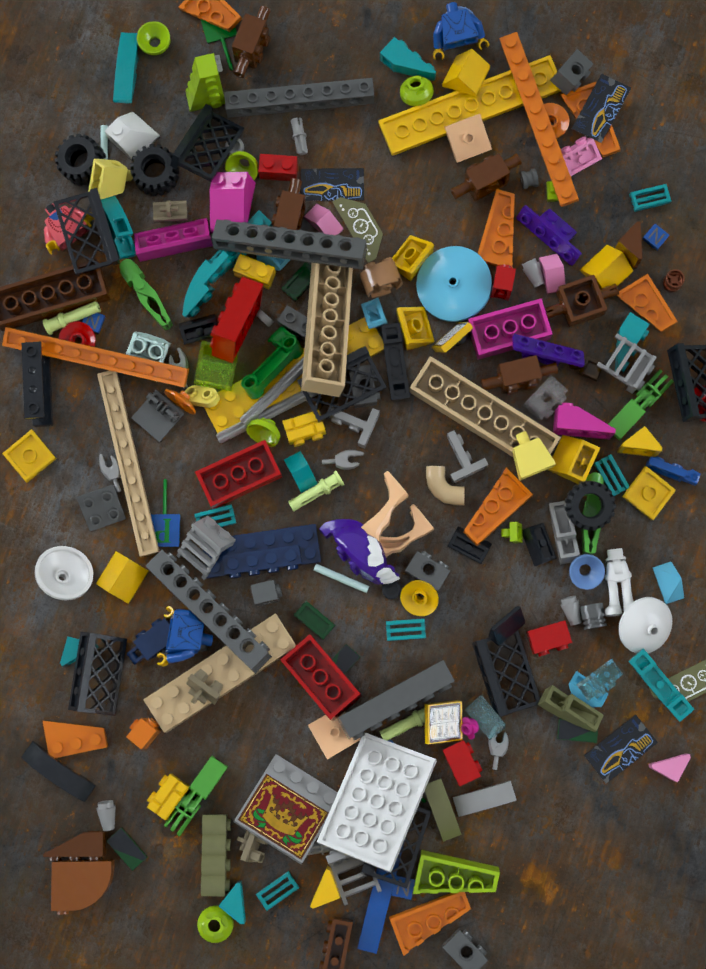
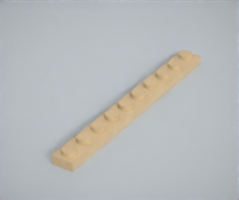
M110 370L98 373L97 376L139 556L144 557L156 554L160 551L118 373Z

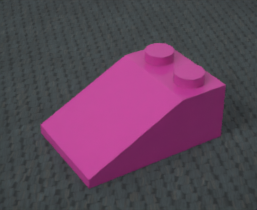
M218 172L210 185L211 233L214 231L217 219L248 223L256 184L248 172Z
M562 403V405H558L554 412L553 433L556 435L610 440L616 432L615 428L580 407L573 406V403Z

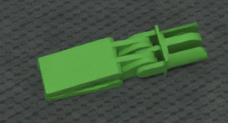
M131 259L123 260L119 266L122 277L129 287H134L141 304L164 330L170 329L173 324L156 291L144 280L145 276L135 262ZM149 299L159 305L163 319L150 308Z
M661 369L636 394L638 397L635 400L631 399L608 424L616 429L614 436L618 440L645 414V408L648 405L651 407L674 382L671 379L659 392L657 388L669 377L665 374L653 386L654 380L663 372Z
M591 473L586 478V481L604 484L600 473ZM587 494L585 495L587 500L584 505L583 515L593 517L599 513L601 503L598 496ZM581 528L583 554L593 555L596 553L601 528L594 530L591 541L588 536V530Z
M211 756L189 787L190 793L183 796L164 826L167 828L177 813L180 812L181 814L170 829L174 832L184 817H187L176 834L180 837L200 809L201 805L199 804L202 799H207L228 766L224 765L214 756Z

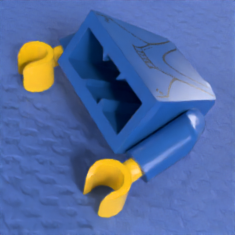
M456 2L447 4L448 13L441 16V20L437 22L433 33L435 48L433 58L436 60L435 55L439 52L442 54L443 60L444 53L441 48L448 50L476 43L477 47L482 50L481 43L485 41L486 47H489V42L484 39L485 33L482 22L474 14L469 13L467 9L458 10Z
M166 607V610L171 612L169 615L164 614V617L170 621L165 653L168 654L167 656L162 653L157 654L158 658H164L161 663H157L162 667L167 666L168 663L181 662L193 657L198 653L201 645L211 646L213 641V635L203 633L204 623L200 622L199 618L190 610L176 609L174 611L172 607Z

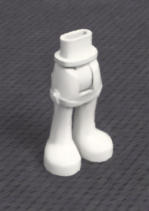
M622 548L607 550L608 558L605 559L607 562L605 580L609 588V606L605 609L606 617L622 615L618 595V582H621L623 611L634 602L630 583L632 573L629 571Z

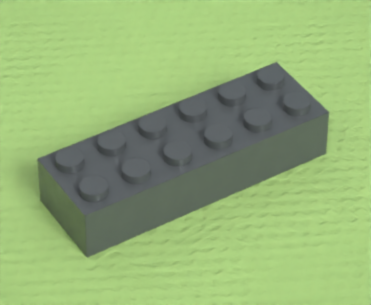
M444 660L337 719L347 738L357 740L365 735L364 731L368 728L373 731L383 725L381 721L387 719L389 722L399 717V711L404 709L405 712H408L417 707L416 702L419 700L424 703L435 697L434 692L439 691V693L450 689L452 687L450 683L455 680Z

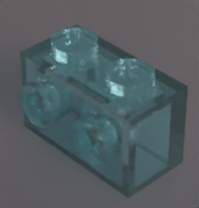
M610 659L576 685L587 700L594 696L598 699L606 693L605 688L609 691L617 685L615 681L624 674L613 659Z

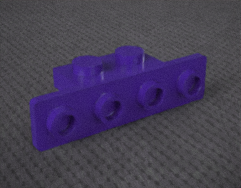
M527 205L521 209L516 217L517 220L569 265L573 266L582 254L569 242L575 237L577 232L550 208L540 217Z
M518 334L512 336L513 350L522 352V358L537 355L538 362L543 364L556 362L558 366L560 362L578 367L585 365L584 352L581 350Z

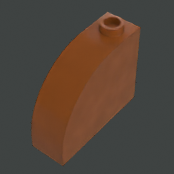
M115 860L53 861L51 911H57L58 915L69 914V911L87 908L98 901L107 892L112 883Z

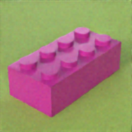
M542 298L468 319V322L473 326L469 333L471 334L470 337L477 360L513 350L512 336L514 334L542 341L550 340L552 337L551 327Z

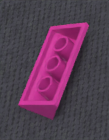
M207 218L134 234L135 251L140 262L213 246Z

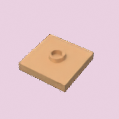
M480 114L444 127L456 163L492 150Z
M326 715L308 725L327 759L361 740V738L353 740V738L348 739L338 719L331 721Z

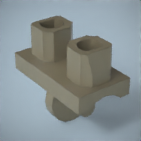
M167 200L166 202H153L154 222L188 220L187 201Z
M202 669L188 677L186 684L191 687L188 692L193 696L191 702L195 704L199 700L205 704L209 700L215 705L220 697L223 685L214 680L210 687L204 682L208 678V674Z
M246 831L244 838L238 836L237 840L242 842L239 850L243 851L240 860L250 863H262L265 853L258 851L260 843L268 844Z

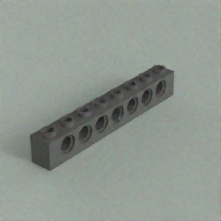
M373 78L224 92L228 118L374 104Z
M217 219L212 235L213 247L217 250L363 269L367 253V241L359 237L351 238L342 235L314 233L284 227L277 228L247 222H233L230 220Z
M161 550L146 565L148 570L256 674L272 657L268 653L270 648L263 641L258 643L254 639L256 635L249 628L245 630L241 626L243 622L236 615L231 617L228 614L230 610L222 602L218 604L215 601L217 597L209 589L205 592L201 588L203 584L196 577L192 579L188 575L190 571L183 564L179 567L175 563L177 559L170 552L166 554ZM174 568L172 574L166 575L169 569ZM182 581H187L184 587H179ZM200 593V597L197 600H192L195 594ZM213 606L212 612L205 613L207 607ZM227 619L225 625L219 626L220 620ZM235 632H240V636L237 639H232V635ZM248 645H254L251 652H245Z

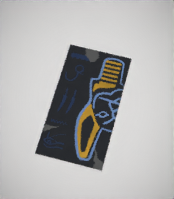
M601 74L571 129L602 143L631 87Z
M364 168L301 169V194L305 196V201H334L340 197L349 200H364Z
M634 715L584 756L607 784L658 742L637 715Z

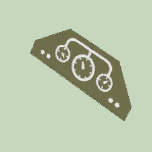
M342 197L332 201L353 238L366 239L367 253L365 259L367 262L375 260L383 233L367 205Z
M706 660L668 678L688 702L706 693ZM649 688V690H650V692L652 693L653 697L658 698V697L653 693V691Z

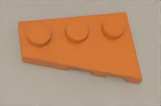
M184 0L179 6L180 10L228 32L242 20V17L225 0Z
M648 274L620 290L619 295H617L619 299L660 332L678 322Z
M43 721L48 754L54 758L108 747L105 728Z

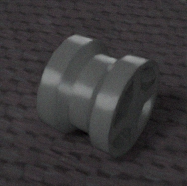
M535 168L530 169L528 172L520 171V181L523 190L528 189L529 186H539Z

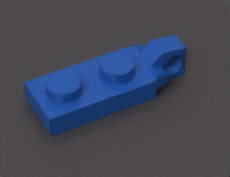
M650 457L645 465L655 473L679 482L684 481L694 486L697 485L701 475L693 469L687 471L681 465L666 463L660 457Z

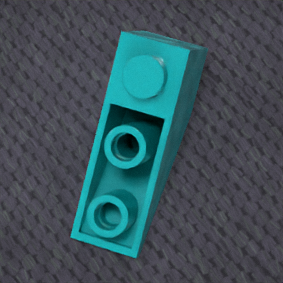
M394 37L380 52V61L393 72L410 76H422L431 81L436 79L435 68L430 63L426 64L417 52H412L408 49L407 44L402 40Z
M630 312L617 334L637 344L640 339L644 341L649 331L647 328L649 323ZM617 339L616 348L618 347V345H619L620 342H621V341H619L618 339ZM626 344L622 346L616 356L615 371L631 348ZM634 350L631 356L634 357L637 351ZM627 361L621 369L622 372L625 371L630 362Z

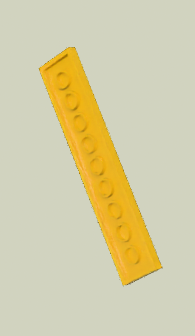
M551 55L529 63L542 99L561 92L550 81L557 73ZM511 70L484 80L477 96L454 91L428 101L423 105L415 106L378 120L391 155L394 156L446 136L445 126L480 114L482 121L522 107L523 103Z
M365 317L349 325L347 355L364 346L368 349L371 357L384 351L381 336L376 328H368ZM303 348V353L299 358L293 359L264 388L263 395L304 357L305 348ZM302 374L267 408L300 392L301 389L297 380L302 378ZM242 380L219 391L220 400L217 405L211 408L204 407L217 433L241 422L240 418L260 399H251L241 386Z

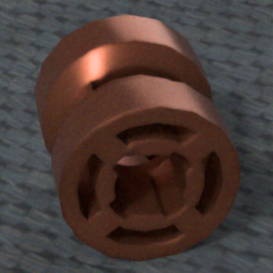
M673 269L667 273L663 280V287L666 291L677 292L685 281L682 271Z

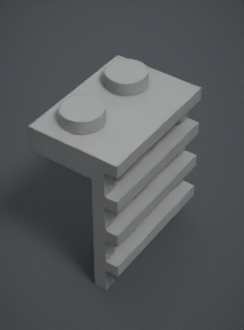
M616 334L615 338L621 341L606 365L598 362L596 366L628 385L626 390L633 394L635 390L639 391L645 383L643 378L646 374L650 375L655 367L653 362L657 357L652 356L645 349H641L637 344L628 341L626 337ZM626 344L631 347L617 370H611L609 366L622 346ZM635 350L640 355L624 378L619 375V372Z
M209 516L191 525L192 528L186 534L187 537L183 540L182 546L178 549L176 555L178 558L183 556L203 574L201 577L203 580L211 572L221 552L233 546L236 541L228 531L220 527ZM192 539L197 545H199L204 551H206L212 557V559L190 540ZM186 547H187L192 553H194L200 560H202L208 567H206V566H205L202 562H200L194 555H192V554L186 549Z
M335 850L330 851V855L326 856L344 906L348 905L346 897L376 886L378 893L382 891L378 879L373 877L374 881L344 892L342 886L367 876L359 873L340 881L338 875L362 866L364 862Z

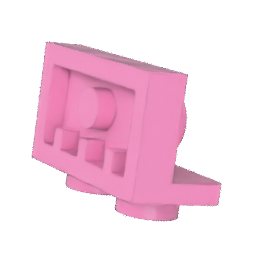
M582 137L576 140V144L573 146H565L561 149L570 176L602 159L594 139Z

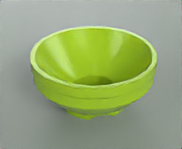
M156 21L142 25L137 33V43L140 49L148 55H159L165 52L170 45V33L167 27ZM154 38L160 40V44L157 47L150 45V41Z
M412 76L406 79L400 87L402 101L410 106H420L427 103L434 93L431 81L422 76ZM413 82L421 83L418 87L410 86Z
M237 151L232 153L226 160L225 170L226 172H248L252 179L255 180L258 175L259 165L251 154ZM240 160H248L250 166H243Z
M255 419L247 426L248 435L257 443L266 440L268 447H274L280 439V432L275 425L276 423L271 419Z
M219 906L206 908L200 914L197 922L201 937L211 943H219L226 940L234 926L233 918ZM211 920H217L220 923L218 931L213 932L209 929L208 924Z

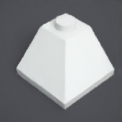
M134 112L116 118L105 130L108 139L131 160L133 156H137V150L141 152L143 146L149 148V144H153L160 137L157 132Z

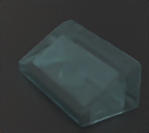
M482 695L465 709L471 718L477 721L479 728L489 740L506 727V724Z

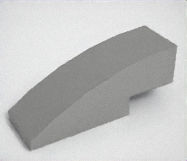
M565 501L549 503L560 565L572 563L576 557L580 556L575 527L566 515Z
M510 780L453 797L458 817L517 801Z

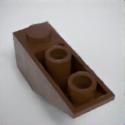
M85 831L44 853L43 857H49V861H59L61 857H69L70 861L81 860V857H88V860H100V857L106 855V831Z

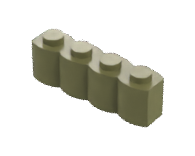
M203 814L201 896H226V892H230V879H227V871H230L231 860L227 859V851H231V839L227 838V833L231 831V819H228V814Z

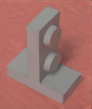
M372 408L367 422L342 411L329 418H331V422L337 425H342V423L348 425V429L359 433V431H362L358 446L365 449L380 411Z
M455 430L447 433V439L462 467L461 470L450 474L453 484L488 467L485 458L471 464L472 458L468 451L465 452L462 447L464 442L461 435H456Z

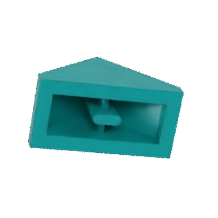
M301 451L284 459L301 493L318 484Z
M67 636L60 661L62 667H67L76 661L79 639Z
M238 881L219 905L222 910L239 924H245L246 922L242 881Z

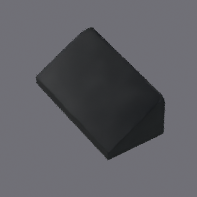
M215 314L179 323L184 345L211 338V331L214 325H218Z
M544 523L522 530V535L534 566L557 559Z
M458 526L448 547L482 564L492 544L483 540L476 546L464 534L465 529Z
M519 605L490 629L489 638L496 645L500 646L525 624V619Z

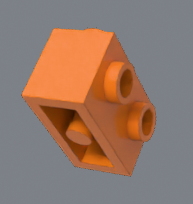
M141 718L139 720L136 719L130 726L131 731L126 737L142 750L147 749L162 730L159 728L158 722L153 718Z

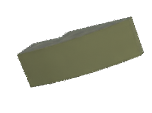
M553 685L545 689L538 703L540 707L557 717L593 732L597 731L604 716L575 695L570 694L568 696Z
M441 778L429 782L425 788V794L443 842L462 835Z

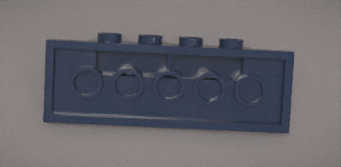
M316 524L234 535L232 537L236 541L233 546L221 552L206 578L229 576L230 579L241 577V574L244 573L254 576L260 575V571L268 570V573L279 572V568L287 567V570H296L300 565L321 563ZM203 550V552L212 559V557L206 551Z

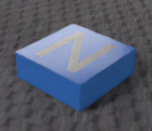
M654 224L643 237V240L655 250H658L669 237V234Z
M96 313L83 318L82 322L89 325L94 333L99 334L105 320V315Z
M396 875L395 879L405 883L406 877ZM410 878L407 889L394 885L392 896L411 900L415 879Z

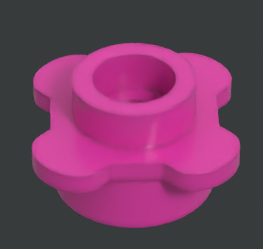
M464 717L462 719L461 731L469 739H474V734L479 731V725L475 719Z

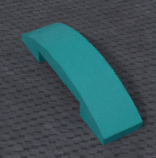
M644 649L628 661L679 722L695 710Z

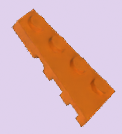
M596 82L579 87L575 92L571 90L567 95L561 94V98L576 119ZM612 124L602 143L594 140L602 158L621 150Z
M496 189L478 254L484 259L486 264L496 267L497 265L507 264L513 267L515 194Z
M506 468L465 528L464 534L478 546L524 505L533 494Z
M465 892L450 893L389 917L403 956L409 953L415 946L422 944L431 935H435L445 925L452 923L471 909Z

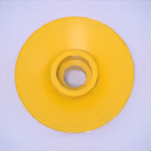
M421 580L407 583L400 595L403 607L409 613L416 616H427L433 613L439 602L438 593L435 588Z

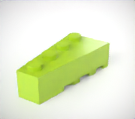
M214 53L195 57L192 66L193 72L190 73V81H188V88L185 91L190 112L203 109L205 104L212 108L221 107L225 104V98Z
M421 850L413 894L496 892L500 870L497 866Z

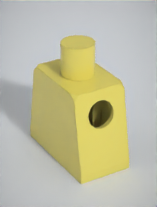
M94 159L88 192L90 189L97 188L101 200L123 193L126 182L133 179L131 170H128L126 166L116 160Z
M526 431L516 435L519 446L514 447L512 453L520 481L553 468L556 465L540 438L530 441Z

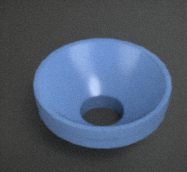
M590 554L576 557L569 568L571 581L577 587L585 590L597 587L605 575V568L601 560ZM584 564L590 566V572L586 575L580 574L579 571L580 567Z

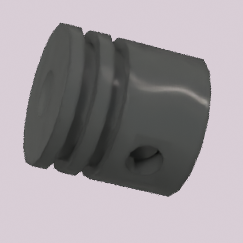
M603 603L580 607L581 617L584 620L583 625H585L584 630L607 626V623L604 622L606 619H604Z

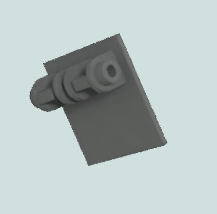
M155 390L146 396L147 400L131 419L160 442L184 413Z
M113 484L76 497L89 531L126 519L117 496L118 493Z

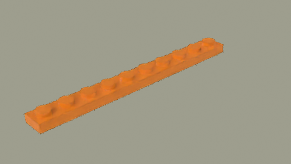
M514 32L499 38L560 207L579 201L578 195L518 33Z
M5 327L2 346L22 350L21 343L41 341L42 355L179 387H186L189 368Z

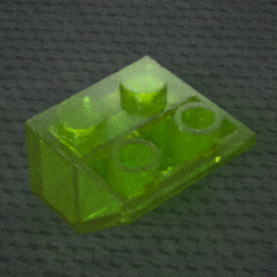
M202 341L194 384L232 391L239 352L234 362L230 363L211 356V342Z

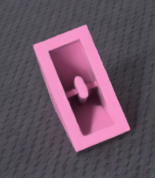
M318 204L304 216L321 233L339 235L343 230V227L331 211Z
M558 254L539 258L547 294L555 293L559 286L565 285L564 266Z
M685 753L648 765L650 769L678 783L691 757L690 754Z

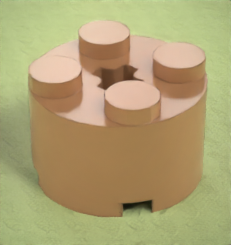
M392 257L386 258L377 264L375 262L368 263L364 266L365 270L360 273V278L368 297L371 295L372 298L387 295L391 293V288L395 287L397 290L403 285Z

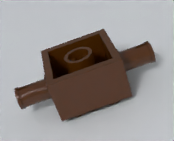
M260 6L256 17L247 13L243 17L232 44L235 62H238L233 74L237 77L244 78L248 66L256 69L257 64L261 63L263 59L262 51L264 47L268 46L270 36L268 35L269 28H267L266 23L271 13L268 7Z
M492 154L483 160L484 162L469 166L464 182L450 189L453 197L458 199L469 192L473 200L477 202L495 192L496 189L503 188L508 184L509 170L522 164L518 154H514L504 161L500 154L495 156Z
M292 178L289 190H282L281 196L277 197V214H273L271 223L273 227L301 230L306 209L305 196L299 194L302 184L301 180Z
M591 275L559 286L556 291L559 303L547 308L545 307L547 318L550 319L563 314L568 326L571 327L603 316L608 310L604 299L619 295V290L616 289L617 285L613 284L600 289L595 275ZM580 299L581 301H585V303L582 304L581 302H578V300Z
M537 355L501 363L496 371L497 376L481 379L482 389L489 390L500 387L501 393H507V395L516 394L518 390L524 388L526 391L537 388L536 386L539 385L542 377L558 374V367L556 362L539 366Z

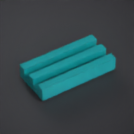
M667 184L630 192L629 194L634 206V212L671 203ZM664 190V193L636 199V196ZM666 197V199L657 200V201H653V202H649V203H645V204L638 205V203L647 202V201H651V200H655V199H659V198Z
M611 454L594 463L598 473L602 475L606 487L612 491L613 496L630 487ZM608 460H609L610 464L612 465L614 471L616 472L618 478L620 479V481H621V483H622V485H623L622 488H621V486H620L618 480L616 479L614 473L612 472L610 466L608 465V463H607ZM602 463H603L605 469L607 470L609 476L611 477L613 483L615 484V486H616V488H617L616 491H614V489H613L612 485L610 484V482H609L607 476L605 475L603 469L601 468L600 465H601Z
M232 504L194 514L197 522L200 520V517L229 510L230 513L211 518L217 521L231 517L232 520L218 523L220 527L237 524Z
M425 619L386 621L387 641L426 638ZM421 623V627L390 629V625ZM421 631V635L391 637V633Z
M288 871L256 893V896L266 911H268L300 887ZM288 877L289 881L266 897H262V894ZM290 884L294 886L270 904L266 903V901Z

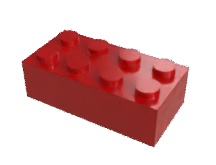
M243 276L239 283H235L232 291L233 295L228 297L225 304L226 309L221 311L218 318L219 323L217 326L214 325L211 331V336L213 337L210 343L212 348L211 356L230 363L234 362L256 317V313L261 307L262 283Z
M266 440L195 472L212 509L282 478Z
M310 634L280 659L331 721L337 719L362 697L361 693Z

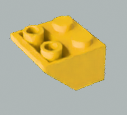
M562 435L552 457L556 465L548 469V471L577 484L585 482L600 447L582 439Z

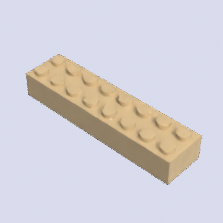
M311 263L301 391L339 397L345 387L353 268Z
M431 356L410 386L409 392L512 457L513 448L519 446L516 435L526 431L530 441L540 438L550 454L561 438Z
M276 613L251 629L256 635L254 639L258 643L263 641L270 648L268 653L272 656L256 674L284 657L297 646ZM248 645L245 652H251L254 645ZM225 646L143 700L163 732L167 733L212 704L209 700L205 704L199 700L195 704L191 702L193 696L188 693L191 687L186 684L191 674L194 675L198 670L202 669L208 674V678L204 682L210 687L214 680L220 682L223 688L219 698L256 674Z

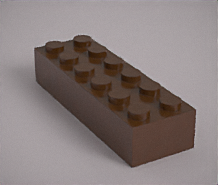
M89 261L77 264L78 269L85 268ZM73 266L0 287V330L3 332L5 327L16 328L57 316L58 313H67L94 301L101 303L111 300L102 268L76 275Z

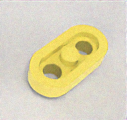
M192 385L184 391L191 397L189 401L194 406L211 408L217 405L220 400V395L214 388Z

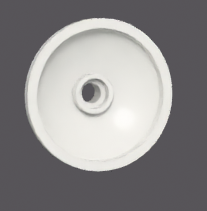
M57 546L46 550L39 557L35 566V578L39 587L47 595L59 600H73L84 595L90 588L93 581V568L88 558L79 550L67 546Z
M653 597L640 598L630 604L624 611L619 623V636L623 645L634 653H638L642 649L647 653H651L660 648L668 639L672 629L670 609L664 602Z

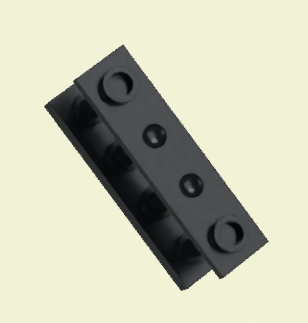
M41 341L21 343L24 419H32L34 427L53 426L50 357L42 355Z

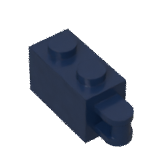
M161 618L157 619L151 624V629L147 632L143 630L135 636L137 639L133 642L136 647L127 653V656L134 665L144 658L150 661L166 649L170 622L166 618L163 620ZM140 650L143 655L138 657L135 652Z

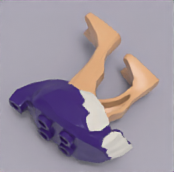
M389 471L384 473V480L389 491V500L373 518L365 524L351 519H336L325 522L319 528L326 539L331 536L334 538L338 556L344 562L348 561L350 569L356 576L360 574L362 578L378 585L393 583L400 579L399 574L395 572V568L386 563V557L392 553L401 552L411 542L426 536L434 530L421 511L413 504L410 506V514L414 522L413 530L399 537L381 536L382 532L390 524L391 515L395 507L408 498L407 492Z

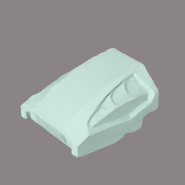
M135 331L126 354L164 363L171 343L162 338Z

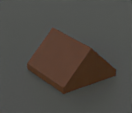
M636 222L618 241L615 249L624 253L632 269H637L643 259L641 222Z

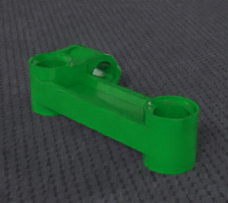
M282 326L267 339L277 349L252 374L246 375L241 381V386L251 399L260 398L264 393V388L293 359L299 358L303 353V348L295 335L288 332Z

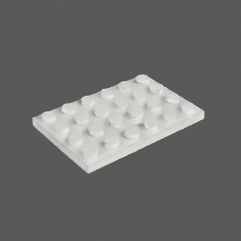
M365 733L361 737L317 843L391 873L437 762L436 759Z

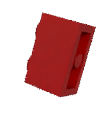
M260 154L258 170L260 179L290 181L292 178L297 179V156Z
M507 264L497 265L490 297L509 301L516 269Z
M565 620L526 632L532 653H538L539 657L550 654L549 650L557 648V651L569 648L568 644L572 643Z
M461 740L442 749L459 786L481 777L479 772L482 771L478 760H473L471 754L474 751L469 742L465 743L464 740Z

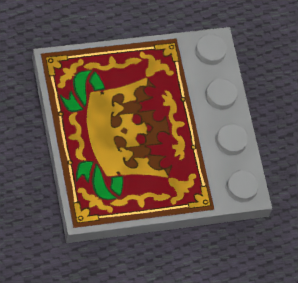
M275 754L235 818L234 823L294 861L302 864L321 833L338 792Z

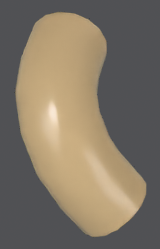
M426 466L427 485L433 496L446 504L464 505V486L448 484L445 478L444 466Z

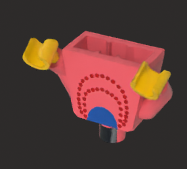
M54 203L48 205L45 209L49 217L45 219L44 237L46 248L50 255H52L54 249L63 251L67 248ZM65 205L60 208V212L68 216L72 207L68 208ZM75 208L71 218L80 222L84 213ZM87 215L82 224L91 227L90 222L95 219ZM69 220L65 228L73 234L78 224ZM80 227L76 236L82 237L89 230Z

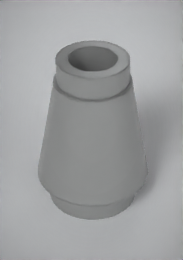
M536 258L522 264L524 268L522 270L534 288L545 283L540 262H537Z
M576 596L561 599L562 604L560 606L570 626L580 624V605Z
M113 800L98 802L96 810L103 831L115 829L116 805H114Z

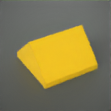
M473 49L461 53L455 57L442 83V87L477 96L490 70V65Z
M410 235L392 257L399 273L409 281H412L424 261L433 253L434 244Z
M606 245L580 271L586 277L595 275L598 286L602 289L613 284L618 286L633 272V269L622 251Z
M425 307L397 308L396 316L398 323H400L406 350L435 342Z
M644 426L618 448L617 453L656 457L662 452V446Z
M116 551L96 585L129 604L149 571Z
M328 865L310 907L313 909L341 897L332 869Z

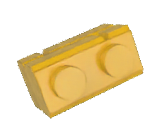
M240 254L233 268V273L238 278L246 277L262 283L264 288L270 289L276 275V269L273 266L265 265L263 262Z
M313 412L283 421L289 444H294V447L305 444V440L312 439V441L320 440L326 434L323 421L318 423Z
M172 773L169 776H163L158 784L161 786L157 793L153 791L147 799L149 802L147 808L164 820H168L190 787Z

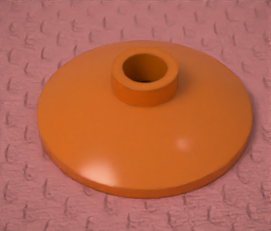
M555 103L544 104L549 120L553 123L552 128L555 136L559 138L568 129L569 115L562 106Z
M165 389V395L186 412L195 415V408L189 401L191 397L186 392L181 391L178 393Z

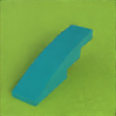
M121 32L113 94V102L132 103L139 47L137 33Z

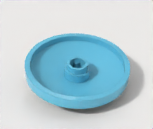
M450 246L439 249L432 253L420 267L416 282L418 297L425 309L440 320L460 322L470 319L485 307L490 298L492 276L488 265L479 254L465 247ZM451 280H453V281L456 280V284L451 285V284H450V281H451Z

